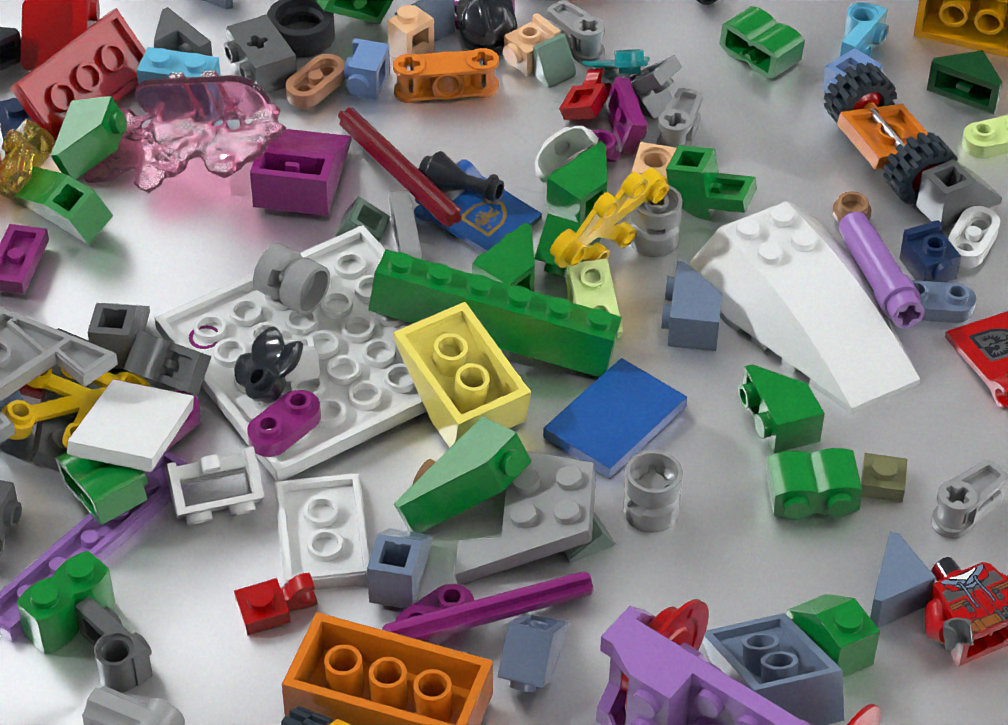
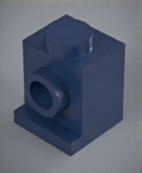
M939 220L904 230L899 259L915 280L949 282L957 279L961 255L942 232L943 225Z

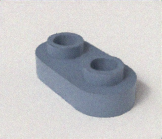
M912 280L920 293V303L924 307L922 320L959 323L967 321L973 316L976 295L969 287L960 283Z

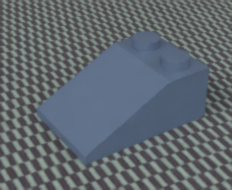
M785 613L706 630L702 643L712 664L720 668L723 673L811 725H828L845 721L842 669Z

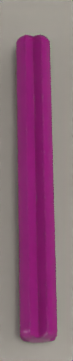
M579 572L388 623L382 627V630L425 641L587 597L593 593L594 587L590 574Z

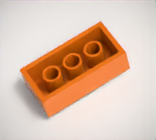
M316 612L281 684L284 714L289 717L291 709L301 706L330 719H339L351 725H480L493 695V660Z

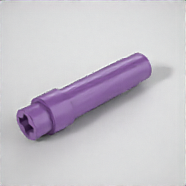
M862 212L847 214L839 223V232L872 287L874 298L887 318L892 319L899 328L906 329L917 325L924 316V307L920 303V293L912 280L902 272L867 216Z

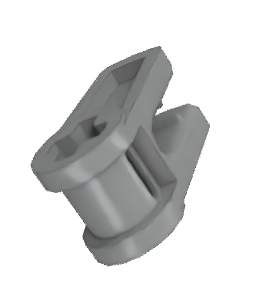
M561 0L547 8L548 18L554 22L553 25L561 30V33L566 35L571 54L577 62L600 61L604 58L605 49L601 43V37L605 33V24L600 18L592 16L566 0Z
M685 88L677 90L659 115L658 127L661 134L657 138V145L675 148L678 145L691 146L701 120V114L698 111L703 100L702 93Z
M984 460L955 478L944 482L939 487L936 498L938 506L933 510L931 518L933 529L940 535L948 538L964 536L1001 504L1003 495L999 489L1007 483L1008 474L994 462Z

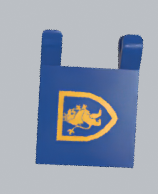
M462 159L457 163L467 175L487 180L470 161ZM465 190L453 200L461 209V221L459 224L454 223L451 227H446L415 198V202L419 205L414 209V214L418 219L438 224L481 253L487 252L500 242L507 233L513 232L526 222L533 227L542 219L541 212L504 190L502 198L498 203L492 202L489 205L483 202L481 194Z

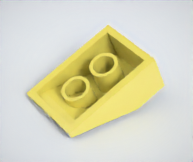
M466 302L393 332V339L433 425L450 448L482 416L506 428H512L526 421L531 391Z

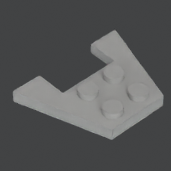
M2 307L0 308V401L56 364L84 387L118 365L117 355L112 351ZM0 412L1 444L15 434L14 423Z
M527 451L532 462L506 488L501 537L458 540L454 572L457 584L463 585L591 542L596 488L594 464L592 462Z

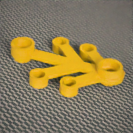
M654 167L647 169L641 175L635 171L627 176L615 197L609 192L601 195L576 233L572 229H567L556 238L550 249V254L555 257L554 262L560 268H564L568 265L575 266L581 260L608 259L610 251L600 242L588 245L597 237L611 239L621 248H626L630 245L637 235V230L626 221L621 224L617 222L645 201H651L654 204L660 202L666 196L670 187L666 183V177Z
M52 368L41 374L42 376H38L27 384L33 388H44L65 397L33 405L23 400H14L5 405L1 413L14 423L15 434L9 438L21 440L31 434L35 422L78 412L74 423H70L66 427L62 438V443L67 448L69 438L112 380L148 387L150 385L145 378L132 372H121L116 375L106 372L91 382L102 387L93 390L52 374ZM61 368L62 373L66 377L74 379L71 375H69L65 370Z

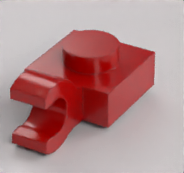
M604 68L589 69L583 84L571 87L559 108L564 120H590L597 118L612 87L611 83H601L602 75L605 72Z
M302 573L296 575L282 588H280L278 579L274 578L234 590L235 600L247 636L291 623L290 611L307 609L318 604L311 574Z

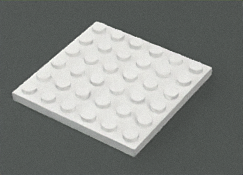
M364 225L300 253L303 258H310L327 267L331 278L325 298L313 312L307 315L300 314L283 305L281 300H274L257 291L253 286V274L154 317L156 329L165 340L212 356L201 386L247 444V427L251 420L284 394L294 390H306L318 397L321 408V420L314 429L280 455L264 457L256 454L276 481H283L427 411L393 339V332L413 323L368 311L374 273L386 249ZM204 325L213 326L218 329V332L207 328L199 330V328ZM275 326L282 333L283 340L315 338L320 376L318 378L286 382L282 394L271 403L253 401L247 396L245 387L236 382L234 367L237 358L241 354L251 353L254 340L265 329ZM194 329L193 341L198 345L208 346L214 342H217V344L209 349L196 348L190 344L189 334Z

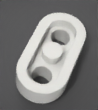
M983 206L967 208L963 211L949 234L948 240L961 255L959 267L972 268L981 264L994 243L999 231L1000 217L992 209Z

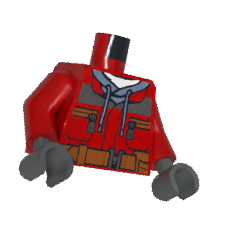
M945 557L936 562L931 572L936 577L935 580L937 582L932 587L930 601L925 607V634L927 638L945 645L946 650L951 653L958 666L1008 646V575L1000 573L994 566L986 562H981L964 570H961L951 557Z

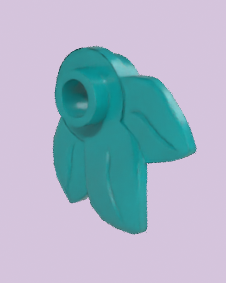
M640 49L614 51V60L582 61V64L592 67V69L604 68V70H613L619 68V74L641 73V66L648 65L650 57L644 56V50Z

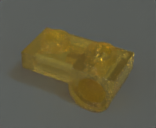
M25 119L17 130L11 129L2 144L5 157L0 164V195L11 200L31 178L32 167L40 168L51 155L55 145L53 136L47 130L28 119Z

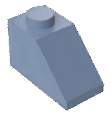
M524 613L510 621L497 677L510 680L509 687L524 692H536L537 687L543 688L551 682L568 631L569 622L531 613Z

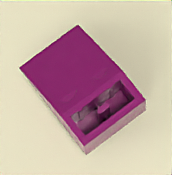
M278 128L258 147L250 170L253 207L329 216L352 137Z

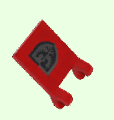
M1008 311L946 331L945 338L987 384L996 404L1000 408H1007Z

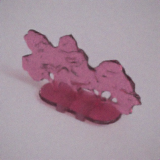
M203 71L201 77H186L183 72L170 73L168 78L142 81L136 87L135 97L138 105L147 114L136 116L131 109L120 108V111L126 117L127 127L118 149L84 173V179L87 183L112 181L128 170L134 169L136 171L134 184L140 190L149 194L161 186L164 179L176 177L185 171L188 162L195 157H201L205 162L204 166L208 172L222 178H228L242 169L245 164L255 161L264 154L269 142L280 138L287 127L278 122L280 108L276 104H271L267 92L253 80L242 76H219L217 71ZM151 119L146 128L141 127L145 121ZM253 119L251 123L246 124L245 120ZM228 120H239V129L231 130L227 124ZM217 121H223L221 125L214 126Z

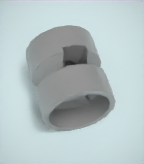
M669 187L668 193L660 202L654 204L651 201H645L630 213V225L637 230V235L630 245L636 252L649 257H662L672 253L678 247L683 200L681 194L674 187Z
M279 243L270 246L258 260L253 274V286L257 291L274 300H281L283 305L304 315L313 312L321 304L329 289L331 280L330 271L327 267L310 258H303L300 253Z
M647 450L634 455L627 462L623 513L629 524L640 531L651 533L664 531L672 527L678 519L683 470L680 462L674 456L664 451Z

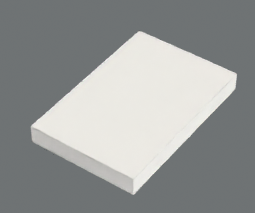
M112 380L69 438L67 454L152 472L193 410L194 396Z
M360 473L274 482L284 586L291 578L302 573L311 574L315 590L368 584L367 567L371 557Z

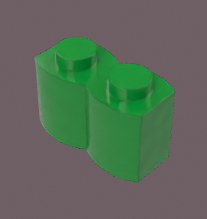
M750 6L722 24L719 44L730 56L741 61H747L751 68L760 75L767 78H775L802 60L805 39L792 27L777 23L763 9Z
M829 448L811 454L802 451H785L768 456L766 479L773 516L798 520L815 513L841 517L860 510L862 486L853 450Z
M67 451L55 457L66 486L101 525L148 500L144 487L149 483L143 470L71 456L67 454Z
M85 551L63 562L55 571L53 577L45 578L31 585L22 593L17 601L24 636L44 654L52 653L66 646L80 630L75 609L77 604L90 596L102 608L108 606L112 609L114 606L115 598L109 568L91 552Z

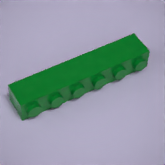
M387 249L374 273L368 311L414 324L466 302L500 349L597 377L603 375L608 369L622 319L621 316L608 313L602 309H593L569 302L564 298L551 297L530 291L522 286L509 285L489 279L484 275L471 274L450 268L445 264L429 262L403 252H394Z

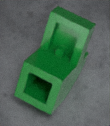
M678 145L666 167L668 185L674 187L681 194L683 200L682 209L703 220L711 221L716 210L745 213L757 190L756 178L753 176L719 173L716 153L713 148Z

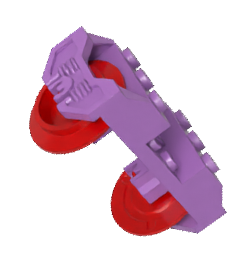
M693 599L682 605L679 609L674 606L668 607L657 616L644 609L629 606L601 636L600 651L610 657L609 682L596 711V721L601 725H811L723 673L720 668L708 662L704 655L699 652L709 619L708 606L700 599ZM875 704L865 706L847 725H880V707Z

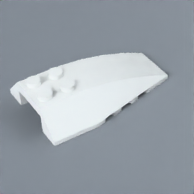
M786 201L721 226L688 263L722 293L720 317L727 325L736 331L741 328L750 334L753 344L763 351L769 348L782 358V364L792 372L799 370L810 378V385L850 414L919 385L920 378L889 319L884 315L876 302L874 291L855 259L816 217Z

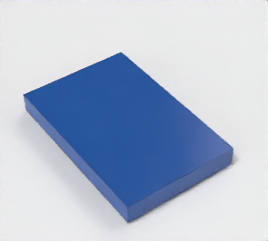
M620 358L543 428V438L580 461L592 462L596 471L610 479L687 407V396L627 360Z

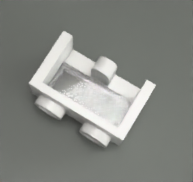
M254 446L245 448L239 454L220 458L218 455H210L201 458L200 462L176 466V462L168 463L165 468L176 520L186 518L187 525L213 520L212 512L229 509L230 516L256 511L255 503L262 502L264 499Z

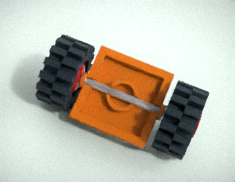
M868 62L866 66L863 63H858L856 70L850 66L845 69L847 73L845 76L839 73L835 77L838 82L836 84L830 83L828 86L831 93H825L824 100L826 103H824V107L875 170L883 169L886 172L883 174L886 183L901 201L907 205L911 203L913 206H916L922 172L952 159L957 161L958 158L938 135L927 132L903 104L895 105L893 100L897 99L896 88L877 66Z

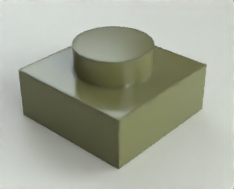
M865 453L861 476L862 496L903 502L908 459Z

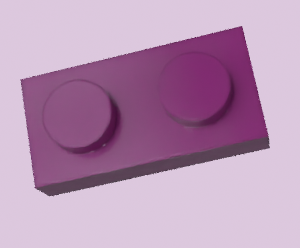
M616 77L604 107L614 136L617 139L620 153L634 155L640 140H644L646 137L647 120L643 117L639 106V98L633 90L630 78Z
M9 224L0 242V291L25 294L49 242L48 230L46 228Z

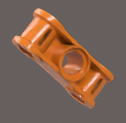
M487 48L469 51H442L428 54L400 55L393 61V71L397 75L394 95L399 101L405 103L492 96L499 88V81L495 77V69L499 65V57L496 52ZM480 59H483V66L479 63ZM408 64L410 65V71H407ZM482 80L486 82L485 87L482 86ZM409 85L413 86L412 92H409Z

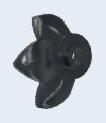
M275 326L265 329L254 340L251 353L241 354L237 358L234 367L236 382L245 387L247 396L253 401H262L263 403L275 401L285 389V376L292 372L300 361L303 343L295 341L285 345L280 330Z

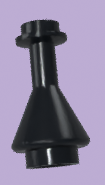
M438 151L432 156H425L418 168L443 193L464 189L481 194L483 202L489 205L492 202L498 203L504 192V181L499 180L498 175L491 174L487 180L467 175L443 151Z

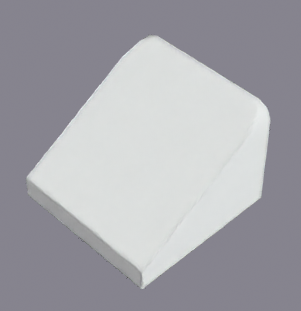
M315 338L284 340L285 345L295 341L303 343L300 361L296 368L285 376L286 382L318 378L320 376Z

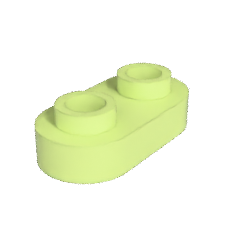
M1008 115L974 122L966 126L961 143L964 151L978 158L1008 153Z

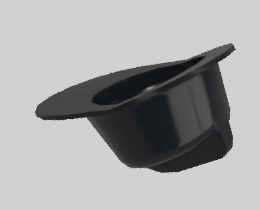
M459 0L457 4L458 24L466 48L468 50L487 48L496 52L498 56L503 55L504 35L518 29L512 0Z

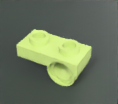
M608 259L579 262L575 266H567L566 287L569 302L593 309H602L608 313L620 316ZM620 323L617 338H622V323Z

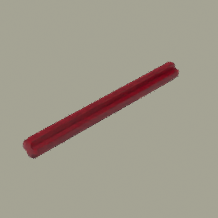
M348 107L345 111L338 113L339 125L404 188L409 190L444 226L451 227L454 223L459 224L462 219L460 215L461 209L352 107Z

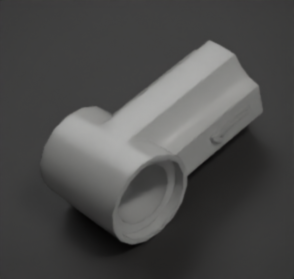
M104 685L101 688L95 687L91 692L82 714L84 725L185 724L183 714L174 705L165 700L152 698L148 703H145Z

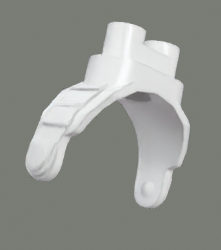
M584 126L564 127L543 143L542 149L536 157V176L541 182L546 183L547 177L554 170L559 169L569 157L587 149L593 144L596 145L599 141L598 137L593 131Z

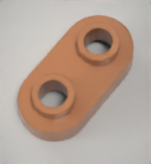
M322 54L314 57L286 81V98L288 102L299 108H310L321 102L345 81V61L334 54Z

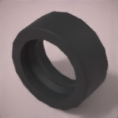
M278 0L271 5L267 12L268 18L295 53L296 58L320 54L331 47L335 39L334 13L323 11L316 0ZM295 22L317 24V26L306 30H293L285 27Z

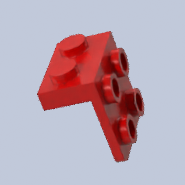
M25 0L22 4L21 66L26 71H32L89 28L95 21H98L100 19L99 0Z

